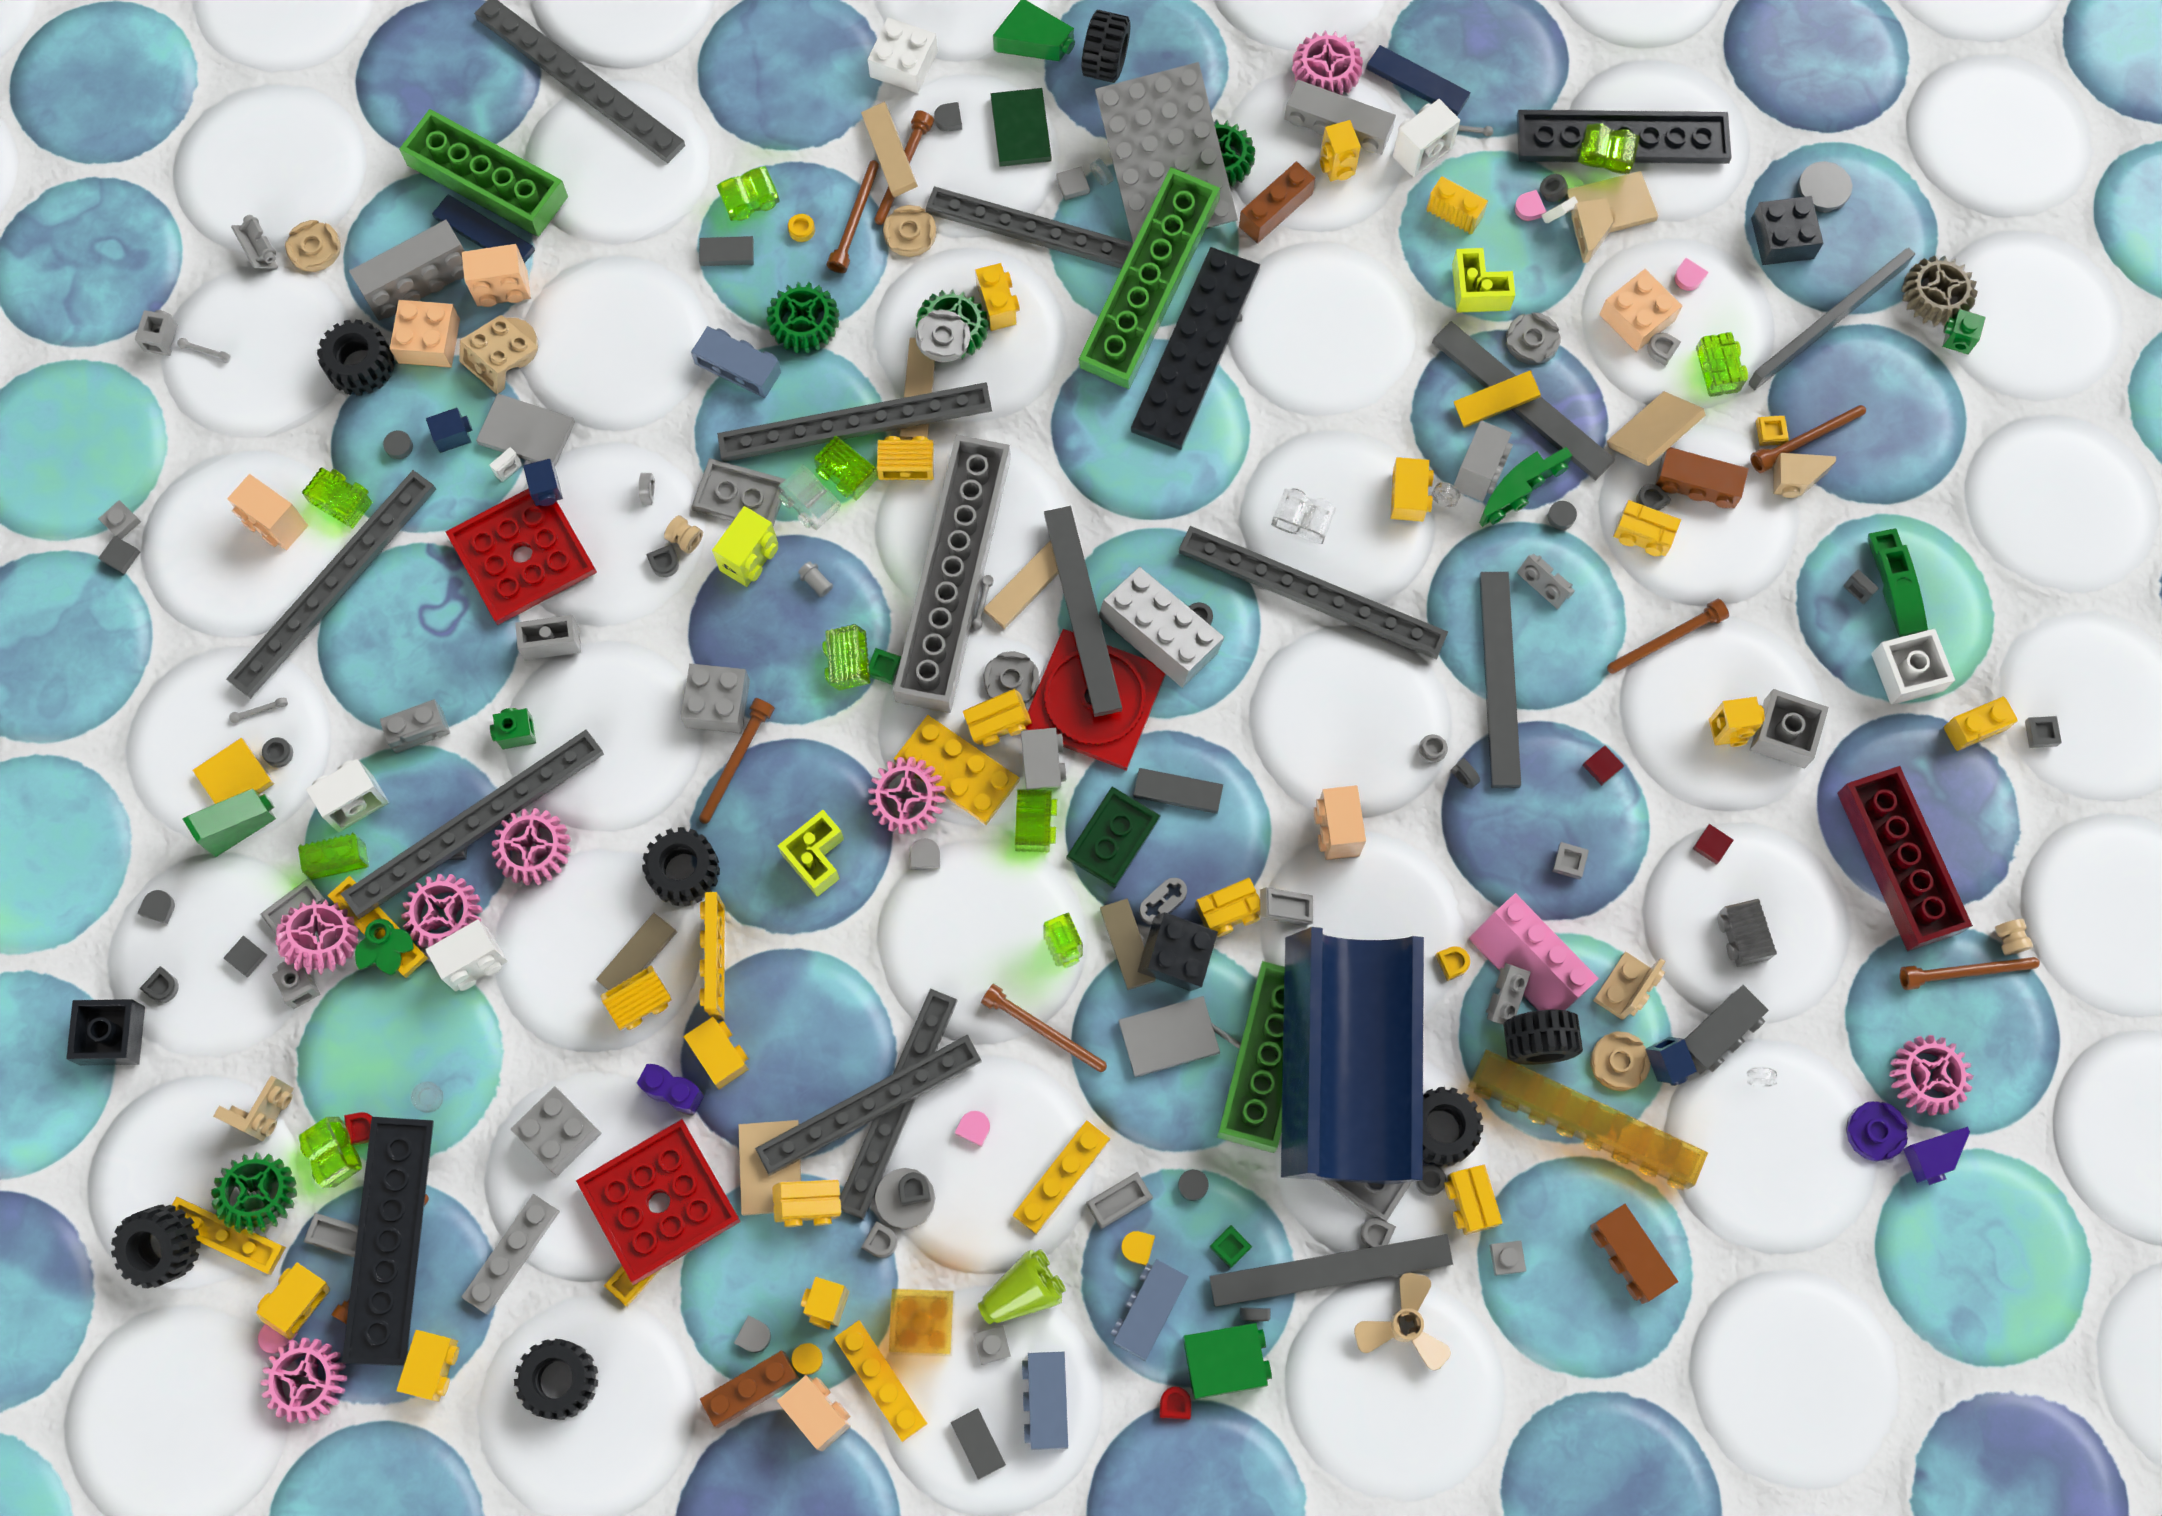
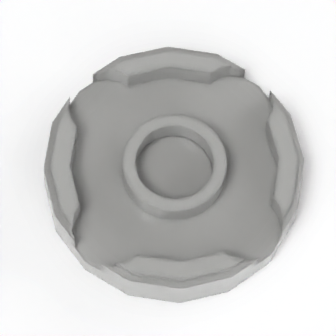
M1826 161L1816 162L1806 167L1798 180L1797 190L1798 194L1800 192L1801 197L1812 196L1815 211L1827 213L1844 206L1851 196L1852 182L1848 173L1837 164Z
M934 310L928 313L927 316L919 321L915 333L916 344L920 351L928 358L938 362H952L960 358L967 351L971 338L967 323H964L956 313L947 310Z
M1541 313L1522 314L1511 322L1506 334V345L1510 354L1518 361L1528 365H1539L1548 362L1555 356L1561 343V336L1558 332L1557 324L1550 317Z
M1016 651L1003 652L997 655L996 658L986 665L983 674L984 688L990 698L1016 689L1020 692L1025 704L1034 697L1039 687L1038 668L1027 655Z
M910 1168L896 1169L884 1176L877 1186L875 1195L876 1208L883 1220L894 1228L905 1230L924 1223L933 1212L936 1199L933 1186L928 1178L918 1170ZM911 1172L923 1175L929 1185L931 1201L901 1206L898 1191L901 1178Z

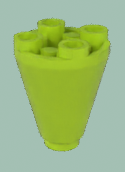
M1039 1249L1036 1252L1029 1250L1024 1253L983 1296V1300L978 1303V1308L988 1324L991 1325L994 1322L1001 1323L1062 1303V1293L1066 1291L1065 1286L1058 1275L1053 1277L1047 1267L1050 1265V1262L1043 1250Z

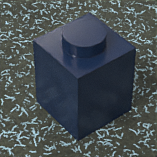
M458 408L426 418L433 442L440 453L471 443L468 432L473 431L468 416L462 417Z
M550 458L523 465L529 492L536 506H549L557 500L563 499L557 472Z
M1667 1037L1645 1049L1658 1082L1670 1083L1672 1086L1680 1085L1688 1080L1687 1077L1697 1072L1685 1039Z

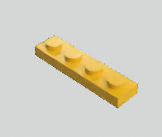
M348 876L327 895L334 903H338L340 910L347 909V917H354V925L364 935L366 927L376 919L388 920L395 929H400L379 906L358 919L341 895L342 892L357 883L351 876ZM385 930L377 932V939L385 936ZM414 942V949L412 951L401 953L402 960L398 971L405 978L411 975L428 959Z
M1086 1120L1013 1213V1217L1037 1235L1104 1149L1110 1138Z
M175 1198L172 1205L176 1207V1211L180 1209L185 1211V1217H191L194 1221L192 1224L194 1230L198 1228L199 1235L196 1236L197 1241H201L202 1244L272 1275L286 1248L285 1246L255 1232L251 1235L246 1228L241 1233L236 1232L234 1226L226 1227L224 1220H219L216 1214L182 1198Z
M860 1320L834 1337L902 1442L928 1424Z

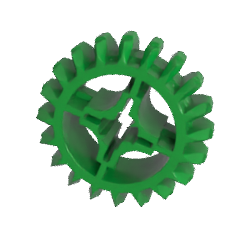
M1216 119L1214 126L1228 182L1233 188L1236 181L1242 183L1245 176H1249L1251 173V167L1255 163V148L1252 146V137H1247L1246 129L1239 131L1238 123L1231 127L1228 120L1224 125H1221ZM1233 146L1238 151L1240 156L1236 155V152L1233 151L1230 147Z
M797 282L796 288L792 289L787 284V292L784 293L778 290V298H771V307H767L768 317L766 322L770 327V335L772 337L775 336V341L778 345L783 343L786 350L793 346L796 353L801 348H804L805 352L809 353L810 347L814 346L819 351V343L822 342L828 345V337H835V328L839 327L838 318L840 314L836 308L837 303L834 298L831 299L828 290L823 292L820 285L813 289L810 282L807 283L806 287H802L801 283ZM789 310L790 317L787 318L788 322L783 325V316ZM823 311V320L817 325L816 318L819 317L818 313Z
M952 289L949 294L941 290L939 296L932 293L929 300L925 299L920 309H918V318L916 319L915 326L917 329L919 321L934 310H947L959 315L961 320L967 323L971 336L967 351L960 357L963 360L966 353L972 356L976 349L980 350L987 338L989 323L986 320L987 312L982 311V304H974V296L967 299L965 298L964 291L960 295H956Z
M256 1152L253 1159L249 1160L248 1156L243 1154V1162L237 1163V1161L231 1160L232 1168L230 1170L222 1168L221 1173L223 1177L215 1178L214 1183L217 1188L211 1189V1195L215 1198L211 1204L213 1209L217 1210V1218L224 1220L226 1227L234 1226L236 1232L239 1233L246 1227L251 1235L254 1233L255 1228L259 1227L265 1233L267 1224L271 1223L272 1226L277 1227L278 1222L276 1218L287 1219L288 1214L285 1209L294 1208L292 1198L297 1197V1191L293 1187L297 1183L295 1177L291 1176L292 1171L290 1167H284V1163L280 1158L274 1161L273 1156L268 1153L262 1160L260 1153ZM276 1180L279 1186L277 1194L272 1200L269 1191L272 1189L271 1184ZM237 1187L240 1194L236 1198L237 1202L232 1207L230 1205V1198L234 1188Z

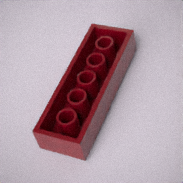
M1901 766L1849 782L1837 792L1838 797L1907 952L1961 934L1972 927L1970 918Z

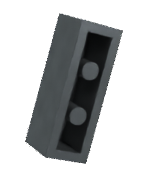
M1744 985L1730 995L1685 1038L1690 1055L1699 1074H1702L1707 1069L1711 1072L1716 1070L1725 1061L1721 1056L1728 1049L1733 1053L1745 1042L1742 1036L1748 1030L1754 1033L1766 1022L1762 1017L1769 1010Z

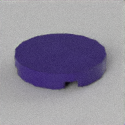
M1874 1101L1866 1102L1854 1109L1848 1118L1846 1126L1848 1141L1854 1151L1865 1159L1876 1162L1889 1160L1902 1152L1908 1140L1907 1122L1901 1112L1891 1104Z

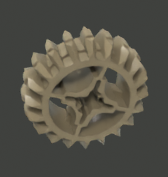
M1935 255L1930 257L1929 260L1925 258L1920 260L1918 264L1911 267L1909 273L1904 278L1901 291L1904 293L1902 301L1909 302L1906 310H1914V318L1918 316L1923 317V324L1928 322V320L1932 321L1933 327L1940 322L1945 326L1948 318H1953L1959 309L1970 312V309L1975 305V298L1978 293L1974 289L1977 281L1970 280L1973 272H1965V264L1960 267L1956 265V258L1948 262L1945 255L1939 260ZM1928 278L1929 282L1927 285L1921 286V280ZM1953 296H1957L1958 302L1951 305L1950 300Z

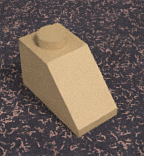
M1608 198L1578 202L1573 209L1571 218L1583 263L1590 261L1608 236L1612 224L1615 223V211L1613 207L1610 208Z
M1780 453L1775 464H1773V494L1783 495L1786 498L1802 496L1830 471L1836 462V456Z

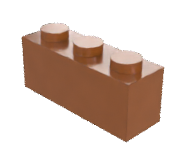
M1296 161L1241 210L1239 228L1258 244L1313 195L1316 178Z
M1670 447L1661 458L1655 485L1661 487L1666 493H1679L1695 501L1705 500L1715 503L1721 508L1735 509L1742 498L1749 468Z
M1626 1204L1621 1205L1590 1225L1593 1231L1591 1236L1598 1247L1605 1248L1611 1257L1608 1259L1611 1267L1617 1274L1624 1276L1628 1282L1626 1288L1634 1300H1640L1642 1304L1647 1303L1679 1282Z
M781 1350L701 1397L700 1401L713 1426L720 1428L796 1383L800 1378L787 1354Z

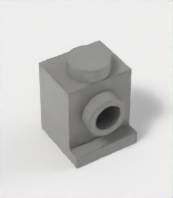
M144 310L135 341L144 352L170 356L172 352L170 347L178 324L165 311L156 310L151 312Z
M284 961L277 966L278 971L272 974L285 1004L293 1009L321 995L311 975H308L304 967L296 971L294 964L287 965ZM296 977L292 984L287 983L288 980Z

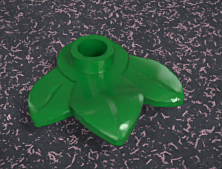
M376 919L366 927L365 938L356 946L355 961L358 969L363 970L375 963L384 973L394 975L401 965V953L410 952L414 949L412 938L405 930L395 929L388 920ZM385 930V936L377 939V932Z

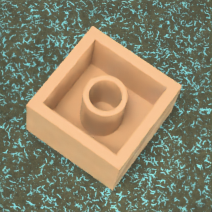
M516 244L462 252L465 283L477 307H492L498 303H519L522 300L531 299L528 270Z
M1644 269L1605 300L1599 315L1637 352L1650 341L1652 336L1661 333L1675 322L1682 305Z
M409 300L398 301L390 350L398 364L452 368L460 318L453 304Z
M251 474L227 498L234 507L231 511L241 519L240 522L250 531L255 532L257 530L261 533L262 538L273 547L280 545L285 550H288L309 526L289 501Z
M1358 786L1323 789L1320 799H1316V807H1314L1315 824H1320L1321 834L1318 835L1319 851L1325 853V860L1360 856L1366 843Z
M805 1375L780 1397L777 1402L817 1450L824 1451L851 1427L847 1422L851 1416L837 1401L832 1403L827 1396L831 1392L817 1377L812 1379Z

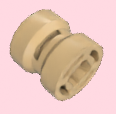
M678 515L667 526L664 538L671 543L677 542L681 550L691 553L699 545L704 532L697 526L688 525V521Z
M2024 919L2012 920L1995 927L1997 936L2002 938L2003 941L2001 947L2004 956L2017 954L2033 948L2031 939L2025 934L2027 927Z

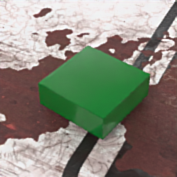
M875 648L865 672L866 676L893 685L899 669L901 656Z
M1232 1225L1209 1246L1230 1269L1252 1248Z

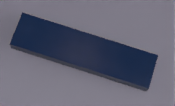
M1379 45L1366 66L1368 71L1431 104L1440 99L1456 116H1458L1470 97L1471 92Z
M449 194L432 213L434 219L439 222L447 220L452 230L483 249L516 244L524 263L535 251L533 245Z

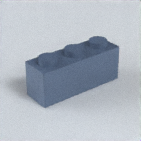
M707 326L691 351L696 365L763 398H766L781 374L778 359L773 354L767 351L762 353L754 349L745 340L738 341L733 339L726 331L720 328L715 330Z
M1157 1259L1153 1266L1147 1263L1139 1280L1144 1282L1139 1293L1133 1290L1125 1305L1126 1308L1130 1309L1125 1320L1119 1318L1111 1332V1335L1116 1337L1113 1344L1146 1361L1189 1276Z
M1065 1351L1028 1353V1360L1022 1361L1023 1379H1029V1392H1023L1024 1411H1030V1424H1024L1025 1443H1031V1450L1067 1449L1068 1424Z

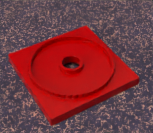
M529 488L445 531L497 625L597 573L558 502L556 501L549 506H536L530 495ZM520 547H528L532 550V555L525 562H516L513 559L514 552Z
M1063 629L1028 710L1032 724L1025 726L1026 730L1056 728V734H1062L1063 747L1127 771L1166 674L1150 660L1106 645L1122 711L1094 717L1092 706L1084 698L1088 690L1074 634L1069 630Z
M683 1119L576 1180L633 1285L741 1222ZM664 1193L670 1197V1204L665 1211L654 1213L650 1210L649 1201L655 1194Z

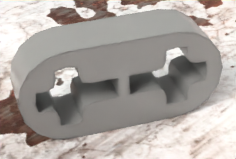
M1169 878L1144 899L1140 906L1142 921L1152 925L1155 915H1146L1148 905L1153 908L1158 903H1161L1158 915L1164 912L1171 914L1184 902L1187 895V886L1184 881L1179 878ZM1169 886L1173 889L1177 886L1180 888V897L1177 898L1173 895L1167 901L1164 899L1169 894Z

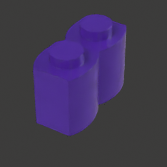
M646 1064L637 1081L638 1086L649 1097L657 1101L668 1102L675 1110L683 1114L695 1115L704 1098V1094L693 1082L686 1078L673 1077L667 1069L656 1064Z

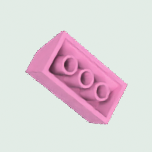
M1516 893L1469 937V940L1499 971L1500 968H1504L1505 963L1531 971L1523 996L1537 1011L1568 1009L1599 979Z

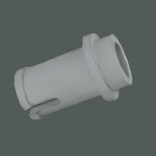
M807 562L798 571L801 575V581H806L820 598L828 594L833 588V584L818 570L817 564Z

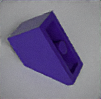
M1968 1127L1912 1144L1903 1149L1917 1183L1927 1180L1928 1184L1932 1185L1947 1180L1945 1174L1955 1170L1970 1134Z

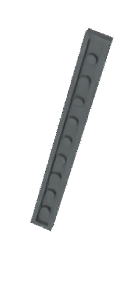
M487 0L474 13L478 21L666 163H669L685 147V142L682 138L500 1Z
M987 382L720 432L717 435L721 459L723 462L992 412Z
M412 470L226 680L251 699L435 492V486Z
M1192 526L1189 527L1179 548V554L1436 660L1448 634L1446 630Z
M587 729L342 892L341 895L358 919L362 918L501 824L502 820L506 821L509 819L511 813H518L604 755L602 749Z

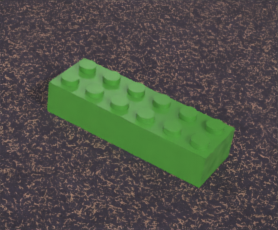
M431 109L427 111L399 148L407 166L537 237L541 235L568 198L561 179Z
M1262 961L1217 1138L1275 1153L1282 1132L1285 967Z

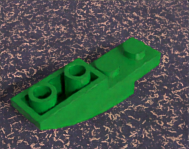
M1565 447L1544 460L1536 451L1515 466L1502 479L1489 498L1479 521L1480 525L1483 527L1490 522L1494 525L1500 522L1506 516V513L1514 509L1517 512L1523 509L1529 503L1528 500L1532 491L1544 484L1545 479L1552 475L1558 477L1569 468L1568 464L1573 456L1568 448Z
M1896 528L1869 533L1867 541L1884 584L1882 592L1899 638L1927 631L1928 626L1920 586L1907 545H1902Z

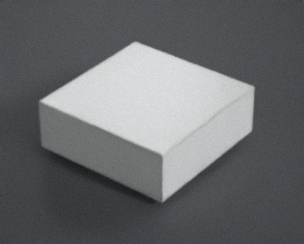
M1574 196L1543 213L1541 216L1544 222L1550 223L1573 210L1578 201Z
M511 447L490 464L494 475L501 482H504L522 466L517 453Z

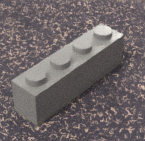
M1297 80L1287 102L1284 119L1296 126L1310 128L1321 135H1324L1326 126L1350 120L1360 146L1368 152H1376L1382 155L1392 133L1396 115Z

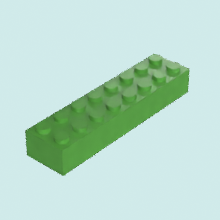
M1170 167L1079 357L1081 369L1128 390L1130 389L1220 200L1219 187Z

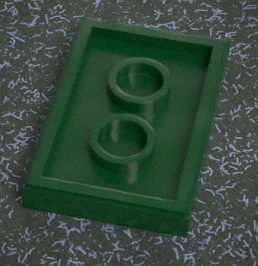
M1034 88L990 93L999 167L1052 161L1043 89Z
M1111 787L1066 856V859L1113 888H1116L1160 820L1161 815L1116 788Z

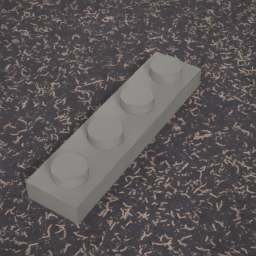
M533 1194L466 1289L462 1298L489 1315L560 1211Z

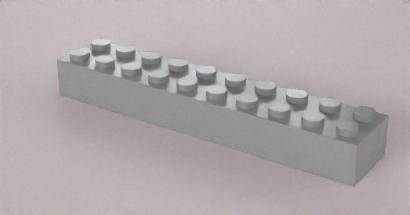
M961 435L955 436L893 693L897 703L951 713L1010 465L1011 452L1010 445Z

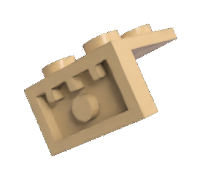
M499 315L460 340L459 362L495 394H498L505 390L506 371L538 351V346L504 316Z
M1625 951L1593 1001L1621 1020H1624L1629 1014L1635 1016L1650 997L1646 992L1649 993L1654 986L1656 987L1664 976L1665 971L1661 968L1666 961L1660 958L1650 968Z
M271 1076L249 1113L233 1105L229 1110L219 1105L213 1117L264 1141L266 1137L273 1133L277 1125L276 1119L281 1110L286 1109L290 1104L293 1096L291 1093L294 1088Z

